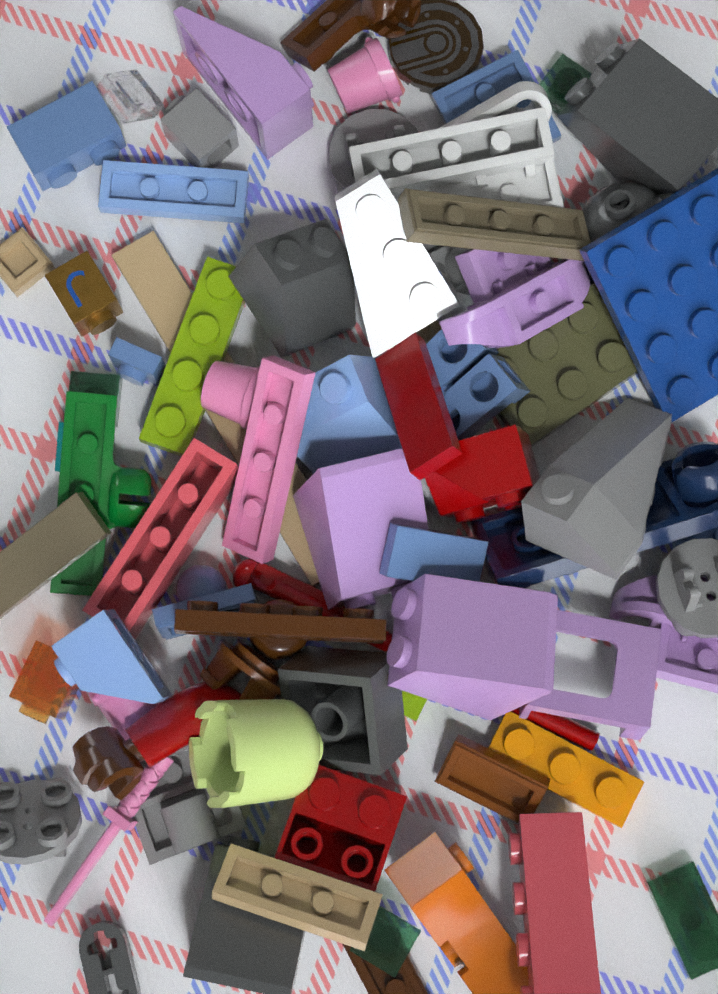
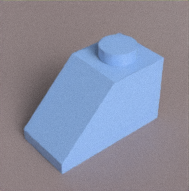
M115 609L102 610L51 646L58 656L54 660L57 671L70 686L77 684L81 691L150 704L163 702L172 696Z

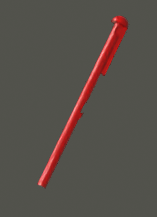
M247 558L239 562L233 571L232 578L235 587L251 583L254 590L275 600L284 599L292 601L297 606L322 607V616L343 617L345 605L328 610L321 589L266 563L261 564ZM386 631V641L382 644H367L387 653L393 634ZM520 707L511 712L519 716ZM531 711L526 719L590 751L594 749L600 736L599 732L568 717Z

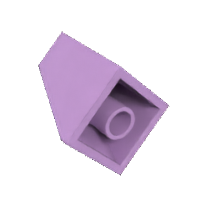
M402 448L318 468L298 489L293 498L328 610L344 605L345 609H366L376 604L374 597L391 593L394 599L397 590L412 581L386 577L379 573L390 523L428 529L421 480L409 472Z
M430 574L422 575L397 590V594L392 602L391 612L394 617L392 641L387 651V663L389 664L387 686L488 720H493L552 693L554 685L558 595L545 591Z

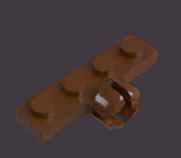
M326 0L284 38L280 44L288 57L315 72L321 65L331 60L334 54L346 42L362 30H371L388 39L406 35L405 29L397 24L400 22L413 28L420 16L421 0Z
M284 599L269 600L264 604L241 603L239 604V612L218 611L219 603L212 601H187V610L175 609L174 631L176 634L246 637L250 639L253 647L259 654L271 660H288L302 650L307 641L382 644L386 641V619H374V610L346 608L343 609V617L322 616V607L297 606L292 601Z

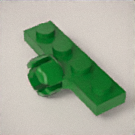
M66 391L57 507L76 492H83L109 529L115 527L136 528L149 508L150 503L120 500L121 494L150 496L151 478L150 474L144 469L121 467L115 463L113 453L118 395ZM106 538L51 580L50 593L92 596L103 579Z

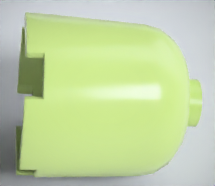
M285 699L204 701L196 710L195 718L202 719L199 737L189 738L190 769L196 789H207L210 796L207 805L210 808L234 807L290 799L301 794L313 782L318 770L319 761L323 755V741L309 713L295 702Z

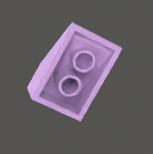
M180 6L173 11L183 54L267 160L313 127L312 107H314V102L310 91L313 88V84L300 64L295 62L293 65H290L281 52L187 8Z

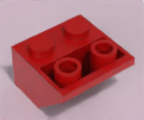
M318 765L313 782L295 798L274 858L375 892L407 796Z

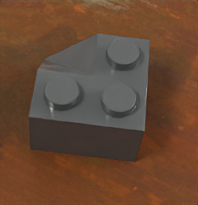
M306 646L278 668L281 699L291 700L306 710L312 718L317 732L321 735L323 755L319 765L335 770L382 775L408 749L402 690L387 686L389 675L387 653Z

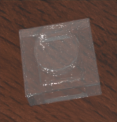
M137 69L107 73L96 86L108 102L110 110L124 124L153 119L164 107L162 101Z

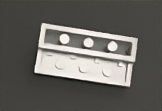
M545 107L349 147L355 182L377 169L397 203L399 196L407 188L564 208L554 162L555 151Z

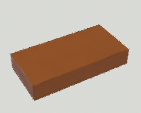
M458 733L434 782L518 823L520 814L535 813L549 787L550 779Z

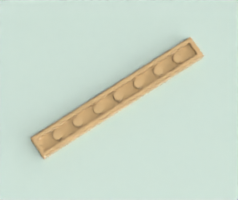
M152 231L112 254V258L171 354L193 294L155 232ZM227 351L224 362L234 363ZM205 410L239 466L246 429H243L238 423ZM295 462L280 535L310 584L315 587L320 582L293 495L307 480Z

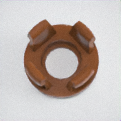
M238 638L233 644L220 639L216 644L219 650L208 667H204L200 673L203 681L213 690L229 683L241 671L246 673L251 679L239 700L274 699L276 696L281 697L278 668L267 658L259 654L253 647Z

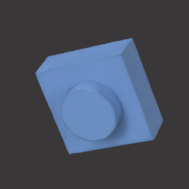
M116 337L108 353L112 363L118 368L116 374L121 378L138 386H143L145 380L157 386L159 385L166 367L161 356Z

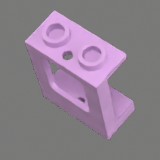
M557 610L556 632L608 641L615 646L616 658L611 694L607 698H598L553 689L552 693L521 706L519 718L527 719L531 711L620 727L619 737L640 740L651 727L662 629Z

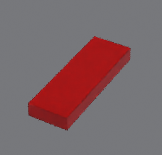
M415 332L376 358L375 361L409 472L417 479L422 480L463 453L426 342Z

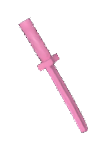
M168 756L151 768L146 764L140 782L122 801L120 800L118 806H108L102 815L108 818L111 823L45 917L44 921L52 927L119 831L122 829L125 832L126 830L132 831L138 822L132 817L136 815L141 808L140 805L146 801L150 795L149 793L159 783L158 780L164 776L165 772L174 762L171 756Z

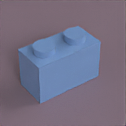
M93 81L7 126L11 137L42 191L51 187L57 189L68 185L77 177L78 172L93 164L97 166L103 165V160L112 161L118 156L120 150L126 147L121 129Z

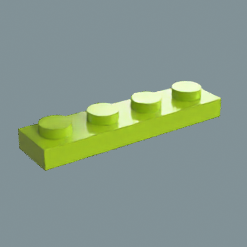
M207 256L140 433L139 440L141 443L182 457L193 438L196 437L206 410L201 406V392L204 380L215 361H224L245 305V301L228 277L236 266Z

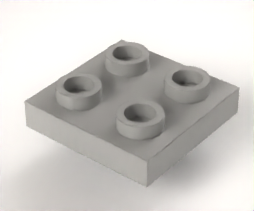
M189 745L170 755L174 762L165 772L164 776L158 780L159 783L149 793L150 795L146 801L140 805L141 808L136 815L133 816V819L138 822L136 829L149 865L248 827L241 806L210 808L207 805V801L210 798L207 789H196L193 782L189 761ZM143 760L140 764L143 768H146L147 763Z

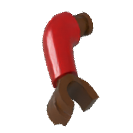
M201 682L172 695L126 728L125 731L130 737L126 741L119 731L113 727H98L80 737L72 747L76 761L73 772L81 785H88L93 792L109 787L113 795L122 801L140 782L144 772L140 762L145 760L151 768L176 751L189 745L190 737H199L202 719L195 718V713L204 701L239 700L242 694L226 684L213 690L205 682Z

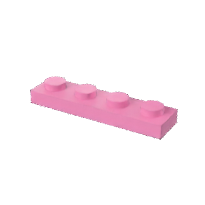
M274 355L264 357L261 360L222 546L261 564L274 559L316 373Z

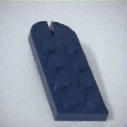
M702 441L683 447L676 454L675 458L662 462L655 482L653 502L649 507L643 543L637 552L670 544L676 540L718 527V443ZM522 507L470 521L473 537L488 541L484 561L495 584L526 589L531 585L563 575H571L588 568L526 541Z

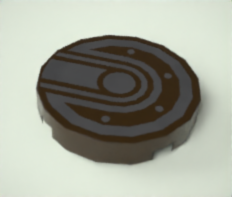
M421 0V12L417 24L410 28L399 22L397 25L405 29L406 35L389 39L390 63L399 79L407 85L410 83L412 86L420 88L421 92L428 94L475 72L480 65L484 49L482 29L474 15L459 3L448 0Z

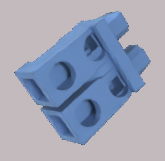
M442 329L426 344L458 441L474 436L487 422L509 404L518 402L530 392L503 357L497 356L499 352L496 348H489L480 344L449 346Z

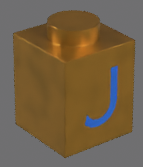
M88 251L81 253L44 275L81 337L89 332L92 335H96L106 331L116 323V317L124 313Z

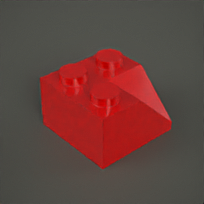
M516 424L459 440L463 454L425 477L440 516L447 518L455 517L456 524L485 517L484 508L497 505L498 508L504 507L505 511L521 508V501L540 478L529 435Z

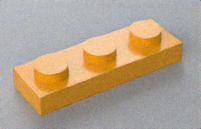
M511 711L504 714L487 747L549 778L550 783L547 790L619 828L623 827L644 784V781L532 722L519 718L518 715Z

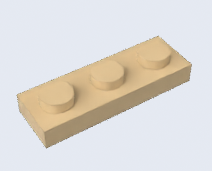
M234 844L229 846L212 890L213 900L362 951L366 949L383 895Z

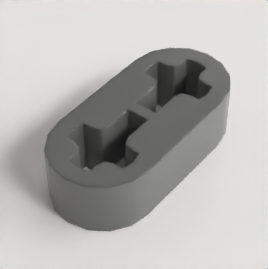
M100 921L88 927L80 938L79 954L89 994L108 993L111 987L108 975L113 973L119 990L128 989L129 994H141L125 930L119 924L111 921ZM104 930L106 938H116L117 947L110 951L112 963L110 968H106L101 952L93 953L91 950V943L98 940L97 931Z

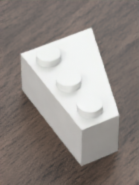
M377 169L334 196L373 358L460 306L423 244L406 242L399 205Z

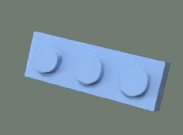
M103 160L98 207L101 213L245 224L249 173L243 170Z

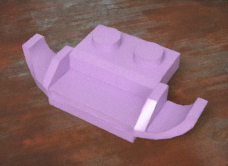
M468 249L455 256V259L474 304L468 306L467 311L446 318L439 323L449 346L480 344L489 348H500L518 345L584 308L582 302L590 288V277L584 261L563 259L552 263L550 257Z
M657 575L634 581L622 587L613 595L609 618L619 620L627 616L649 619L648 627L662 629L656 678L718 693V638L684 636L674 629L672 622L667 619L657 601L655 582ZM700 576L702 581H708V578ZM711 594L706 595L708 600L714 601V597Z

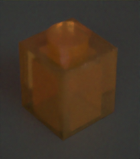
M36 640L9 697L22 702L18 712L46 724L50 716L64 720L79 687L77 684L70 686L61 677L54 664V660L58 656L52 647Z

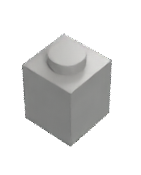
M197 88L186 97L181 95L175 98L166 107L164 116L160 119L165 137L194 167L215 168L239 147L236 128Z

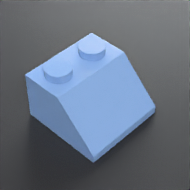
M347 355L315 373L297 457L313 474L318 468L402 448L375 361L377 357Z

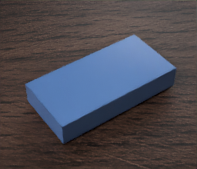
M390 523L379 573L386 577L414 581L424 574L480 582L488 541Z

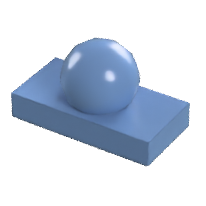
M194 565L185 570L178 580L177 596L180 602L154 608L152 612L158 631L163 639L168 640L187 635L176 634L174 631L175 609L187 610V601L218 602V611L239 612V604L258 602L251 583L226 590V582L218 570L208 565Z

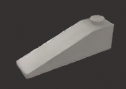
M627 398L551 463L521 501L526 541L617 580L643 543L646 519L655 494V482L659 467L662 465L672 423V414Z

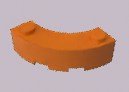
M434 832L384 869L454 968L462 962L465 964L457 972L472 994H520L521 986H529L527 966L518 967L516 944L466 875L474 867L456 842L447 848L436 832Z

